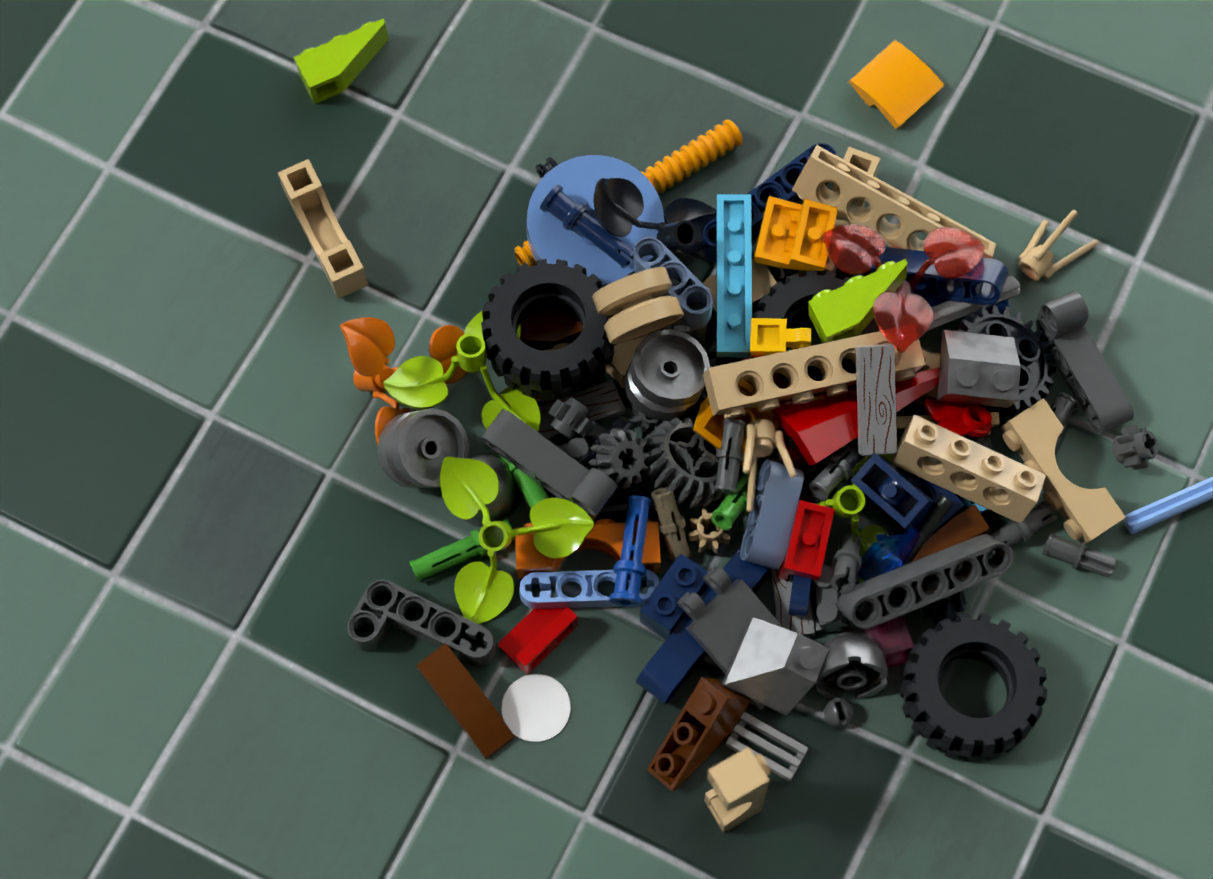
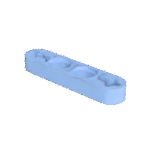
M647 569L646 576L642 577L641 581H646V585L650 588H648L646 594L639 593V597L642 598V605L645 604L660 583L657 575ZM613 570L530 573L520 582V598L524 605L533 609L566 608L567 606L569 608L618 606L610 603V596H603L597 589V586L602 581L608 580L615 583L616 573ZM628 580L627 588L629 590L630 581ZM571 581L578 583L582 588L580 595L573 598L565 596L561 590L565 583ZM551 583H556V598H551ZM533 584H539L540 590H545L540 591V597H532V592L529 590H531Z

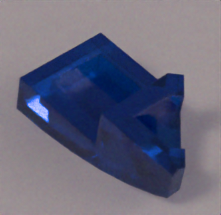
M908 529L907 533L887 536L886 533L877 534V541L861 557V569H859L856 575L862 580L867 581L902 567L920 538L919 532L916 529Z

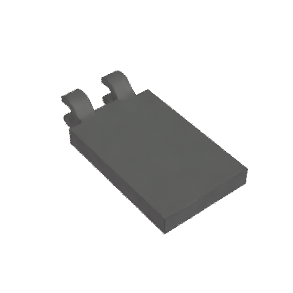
M719 567L717 570L712 568L703 577L704 581L717 594L706 606L695 592L692 594L687 592L677 603L693 620L686 628L687 631L726 675L750 617L779 627L782 626L742 579H737L732 584L727 573ZM745 696L756 710H762L765 705Z

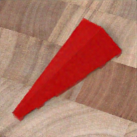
M940 367L917 372L915 378L895 382L896 412L938 386ZM857 386L848 388V392L841 395L828 397L827 393L814 396L813 400L805 403L793 404V401L781 403L780 407L771 410L786 436L792 437L809 466L818 463L858 437Z

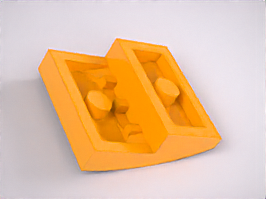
M896 40L848 81L869 107L874 104L895 129L901 126L944 86V83L921 59Z
M769 196L766 202L753 262L793 270L824 271L838 207L805 199L801 205Z

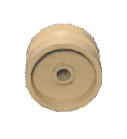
M665 267L651 268L629 275L601 288L593 294L592 298L598 313L606 316L614 315L604 325V330L610 344H619L648 335L673 324L684 316L678 298L663 296L672 286Z

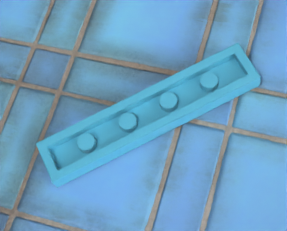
M717 194L716 357L752 358L750 356L752 318L751 195Z

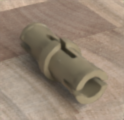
M663 487L651 493L659 519V533H663L669 560L675 561L680 553L688 558L691 556V550L689 549L684 532L685 519L679 514L674 491L665 493L668 487Z

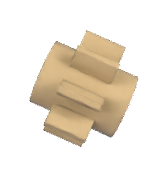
M705 508L702 509V516L699 519L690 518L689 525L696 530L689 533L688 539L689 541L697 540L700 553L704 549H712L717 554L718 546L721 542L729 544L731 537L724 533L728 530H722L712 522V513H707ZM710 527L716 529V532L712 531L710 535L704 534V530L708 531Z

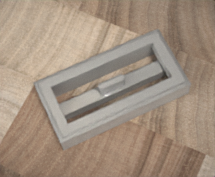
M746 712L742 714L725 745L736 752L744 750L747 746L737 741L739 736L791 764L789 769H786L762 755L770 771L789 782L792 780L808 751V747ZM747 725L796 752V757L746 730L744 727ZM751 749L754 756L759 754L758 752Z

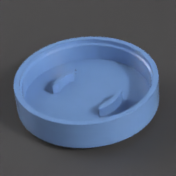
M586 155L569 159L557 165L540 180L532 193L528 206L527 239L535 260L547 259V264H556L557 259L565 260L568 263V267L571 268L578 264L586 268L587 277L595 274L602 281L603 288L633 272V259L621 251L620 254L631 262L623 269L621 265L575 229L570 231L563 228L561 220L548 211L543 212L540 210V206L547 194L556 185H560L563 187L564 194L578 204L581 202L585 204L588 209L587 214L598 221L593 202L596 183L601 178H623L634 183L642 193L644 208L642 214L637 218L638 220L651 223L664 222V213L655 188L635 167L613 157ZM633 225L627 236L618 238L634 249L638 240L644 237L656 238L658 231L655 229L638 228ZM649 255L641 259L645 262H653L655 257Z

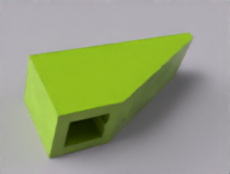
M384 18L376 22H368L360 29L346 35H338L330 42L316 48H308L294 57L298 73L314 104L344 92L389 40Z
M906 259L897 263L895 261L887 262L870 275L865 277L862 275L855 276L838 289L833 291L826 289L814 295L812 300L808 301V315L821 341L827 343L859 336L905 280L908 266Z

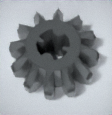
M621 428L610 430V434L602 433L599 435L600 445L590 447L597 454L596 458H593L588 463L592 466H598V470L610 477L619 489H628L630 484L642 482L640 472L646 473L650 470L644 464V459H648L651 454L642 451L647 441L643 438L636 439L635 431H623Z

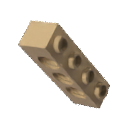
M915 414L901 435L897 444V453H894L891 464L1020 523L1023 522L1038 502L1046 477L1045 474Z

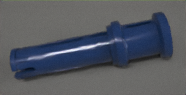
M556 185L547 194L540 206V210L552 213L563 222V228L572 231L575 229L621 265L623 269L631 263L620 252H624L633 259V248L617 236L609 234L597 220L588 215V209L582 202L578 204L564 194L563 187L560 185Z

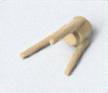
M1072 210L1043 245L1037 246L1048 225L1047 220L1041 222L1027 248L1018 257L1020 260L1018 266L1027 277L1038 281L1041 277L1048 280L1056 271L1098 245L1097 240H1092L1052 265L1054 255L1049 249L1077 216L1076 210Z
M765 419L751 421L746 427L747 441L743 472L748 473L746 508L748 512L754 510L758 457L769 456L772 454L775 446H777L789 476L795 478L797 475L784 444L783 432L775 431L774 424Z

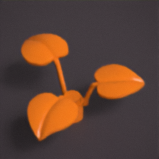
M362 317L344 322L340 325V328L346 339L351 363L355 368L353 381L356 388L360 391H372L373 398L381 399L391 405V407H382L376 416L375 436L378 445L379 436L385 425L397 415L412 412V410L409 408L399 409V403L384 394L386 390L383 382L398 368H389L387 366L390 362L387 356L392 353L395 347V337L391 327L381 319ZM444 325L436 329L429 343L430 356L441 363L444 374L447 373L451 365V358L458 356L457 341L464 335V331L454 325ZM457 366L452 378L445 383L459 381L467 371Z

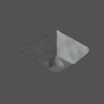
M750 617L722 685L773 710L788 715L815 684L829 648L794 631Z

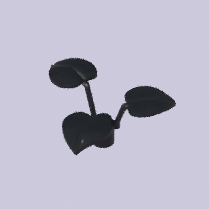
M601 178L595 186L593 199L595 214L600 225L609 234L617 237L627 236L633 225L638 228L655 229L658 231L656 239L661 241L674 255H676V250L693 253L701 249L704 228L717 217V210L712 206L697 199L680 197L671 200L664 208V222H643L637 219L643 212V197L639 188L634 183L623 178ZM630 272L627 276L635 274V272Z

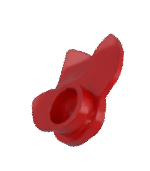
M925 399L924 401L928 415L934 420L939 421L938 426L960 436L984 437L988 435L992 428L990 412L980 405Z

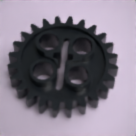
M993 305L988 310L981 307L975 313L972 311L955 329L959 332L1014 338L1021 365L1018 401L1008 408L994 407V410L1000 413L1006 409L1008 415H1012L1016 411L1022 413L1050 393L1048 388L1055 382L1049 376L1056 372V368L1048 365L1055 356L1045 352V349L1051 344L1050 342H1041L1039 340L1043 333L1042 330L1035 332L1031 330L1032 320L1027 321L1025 324L1021 322V312L1011 317L1009 307H1005L1001 312H999L996 305Z

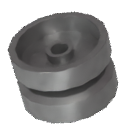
M672 329L655 331L644 337L637 346L626 372L624 385L628 399L638 411L649 418L666 421L672 420L674 417L680 418L686 415L697 403L705 387L703 374L710 368L707 352L690 335Z
M431 408L400 414L389 421L379 436L377 452L380 465L389 479L401 487L413 489L440 486L441 466L445 457L468 459L469 442L466 431L457 418L447 411Z

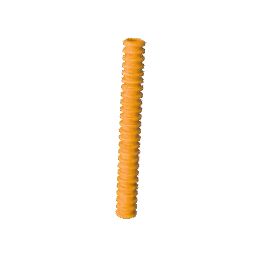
M726 119L723 121V126L720 124L716 125L714 131L708 130L705 133L706 136H698L697 141L691 140L688 146L683 145L680 147V152L675 150L671 153V157L665 156L663 162L657 161L654 163V167H647L645 173L640 172L651 182L656 192L662 194L665 192V187L672 188L674 182L680 183L683 177H690L691 172L696 173L700 170V166L706 167L708 161L714 162L717 160V156H724L725 151L731 152L734 149V145L737 147L742 145V134L736 124ZM528 240L523 243L522 248L520 246L514 248L515 257L520 265L527 263L528 267L537 265L531 253Z

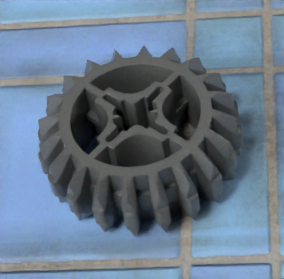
M688 416L683 420L674 417L669 422L664 421L659 424L647 438L648 441L643 448V452H648L651 456L648 459H644V464L650 469L647 471L646 477L655 480L654 488L668 487L665 493L674 491L677 505L684 501L690 508L697 504L702 508L709 503L714 504L715 501H718L723 496V493L714 490L719 465L716 453L719 449L693 431L694 424Z

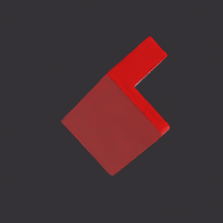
M799 500L786 555L780 568L779 579L786 580L790 573L818 581L821 575L835 509Z
M568 606L564 610L562 608L533 609L499 641L498 646L528 675L579 626L578 616Z

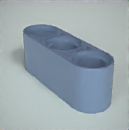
M644 237L638 240L633 249L634 272L638 273L651 268L665 267L670 279L680 282L677 286H671L668 292L663 295L678 298L684 313L680 320L691 328H702L707 325L712 316L713 299L710 291L661 241L653 237ZM650 255L657 259L653 262H645L641 258ZM692 303H699L704 308L695 311L688 306Z
M771 460L764 462L756 483L754 510L749 512L742 540L741 560L774 570L780 568L786 555L803 485L804 474L802 470L794 468L797 475L795 478H791L785 465Z

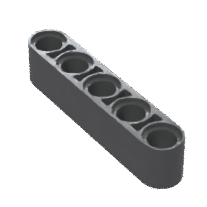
M987 534L979 535L855 585L851 592L840 595L838 609L842 615L859 628H871L1004 574L1013 565L1014 553L1007 544ZM995 548L993 557L987 560L988 554ZM963 561L962 568L955 574L956 566ZM930 575L929 582L922 587L924 578ZM897 588L896 596L889 600V594ZM865 601L864 608L855 614L856 607Z

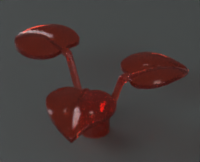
M861 224L840 225L828 230L822 236L830 260L838 269L845 273L863 274L868 272L873 264L877 269L883 265L878 257L884 253L886 243L877 231ZM941 227L933 230L928 234L923 245L925 254L930 258L923 263L913 279L908 283L904 280L895 292H883L876 298L873 305L875 321L884 337L890 344L894 345V348L899 353L905 352L913 342L923 336L933 321V311L928 302L919 295L910 294L914 291L916 284L933 264L937 273L945 278H957L969 273L978 265L984 253V245L979 239L952 227Z

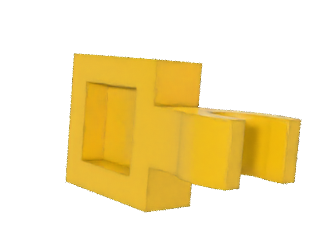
M751 318L750 356L762 357L786 351V347L799 349L811 346V328L787 329V319Z

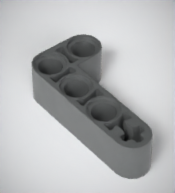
M1072 291L1042 305L1036 319L1037 331H1043L1040 336L1042 342H1050L1051 345L1047 347L1049 354L1055 356L1053 360L1090 424L1097 433L1103 434L1133 420L1134 412L1127 396L1085 328L1089 313L1083 297L1077 291Z
M505 409L500 411L481 436V440L488 447L557 498L569 500L582 507L593 520L618 488L617 484L606 474L596 468L588 470Z
M383 579L372 582L366 588L347 624L348 633L355 647L365 652L377 649L384 641L391 626L436 648H440L446 643L458 659L473 666H486L491 663L496 653L493 636L485 627ZM382 594L392 596L391 601L385 606L374 604L375 599ZM419 609L424 612L422 618L418 621L410 622L406 620V616L411 610ZM449 624L456 627L455 632L449 637L437 635L440 627ZM372 625L375 627L374 632L369 637L361 638L357 636V632L362 626ZM464 633L466 634L468 641L464 640ZM481 641H484L485 649L478 648L476 652H473L471 643L479 645Z

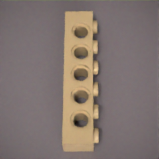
M818 145L815 146L792 188V191L796 192L803 201L808 199L838 207L836 219L849 221L856 225L863 234L870 237L876 236L887 242L889 247L946 253L944 250L951 248L964 256L991 259L993 257L996 243ZM833 182L839 186L840 190L831 191L826 187L825 183ZM864 199L870 204V207H860L856 204L855 200ZM893 215L899 219L900 223L891 224L885 219V216ZM924 232L929 235L930 239L920 240L915 236V233Z
M915 324L708 368L703 374L712 415L723 414L724 419H732L745 415L744 409L758 407L759 412L780 407L779 402L792 399L793 404H800L813 400V394L826 392L828 397L848 392L849 386L857 385L856 373L850 374L846 372L841 363L842 359L847 358L852 360L856 366L855 346L894 345L895 382L915 378V372L925 366ZM808 366H815L820 369L822 373L821 381H814L809 377L807 373ZM773 374H783L788 380V388L781 389L777 387L773 382ZM742 380L750 382L754 388V395H743L739 391L738 382Z

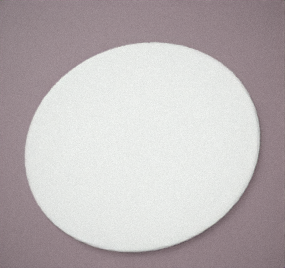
M530 674L523 676L510 685L503 697V720L512 733L523 740L539 742L556 736L565 727L570 716L571 704L567 691L556 679L547 675Z

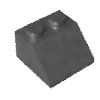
M943 330L937 401L1008 408L1016 403L1019 396L1021 365L1014 338Z

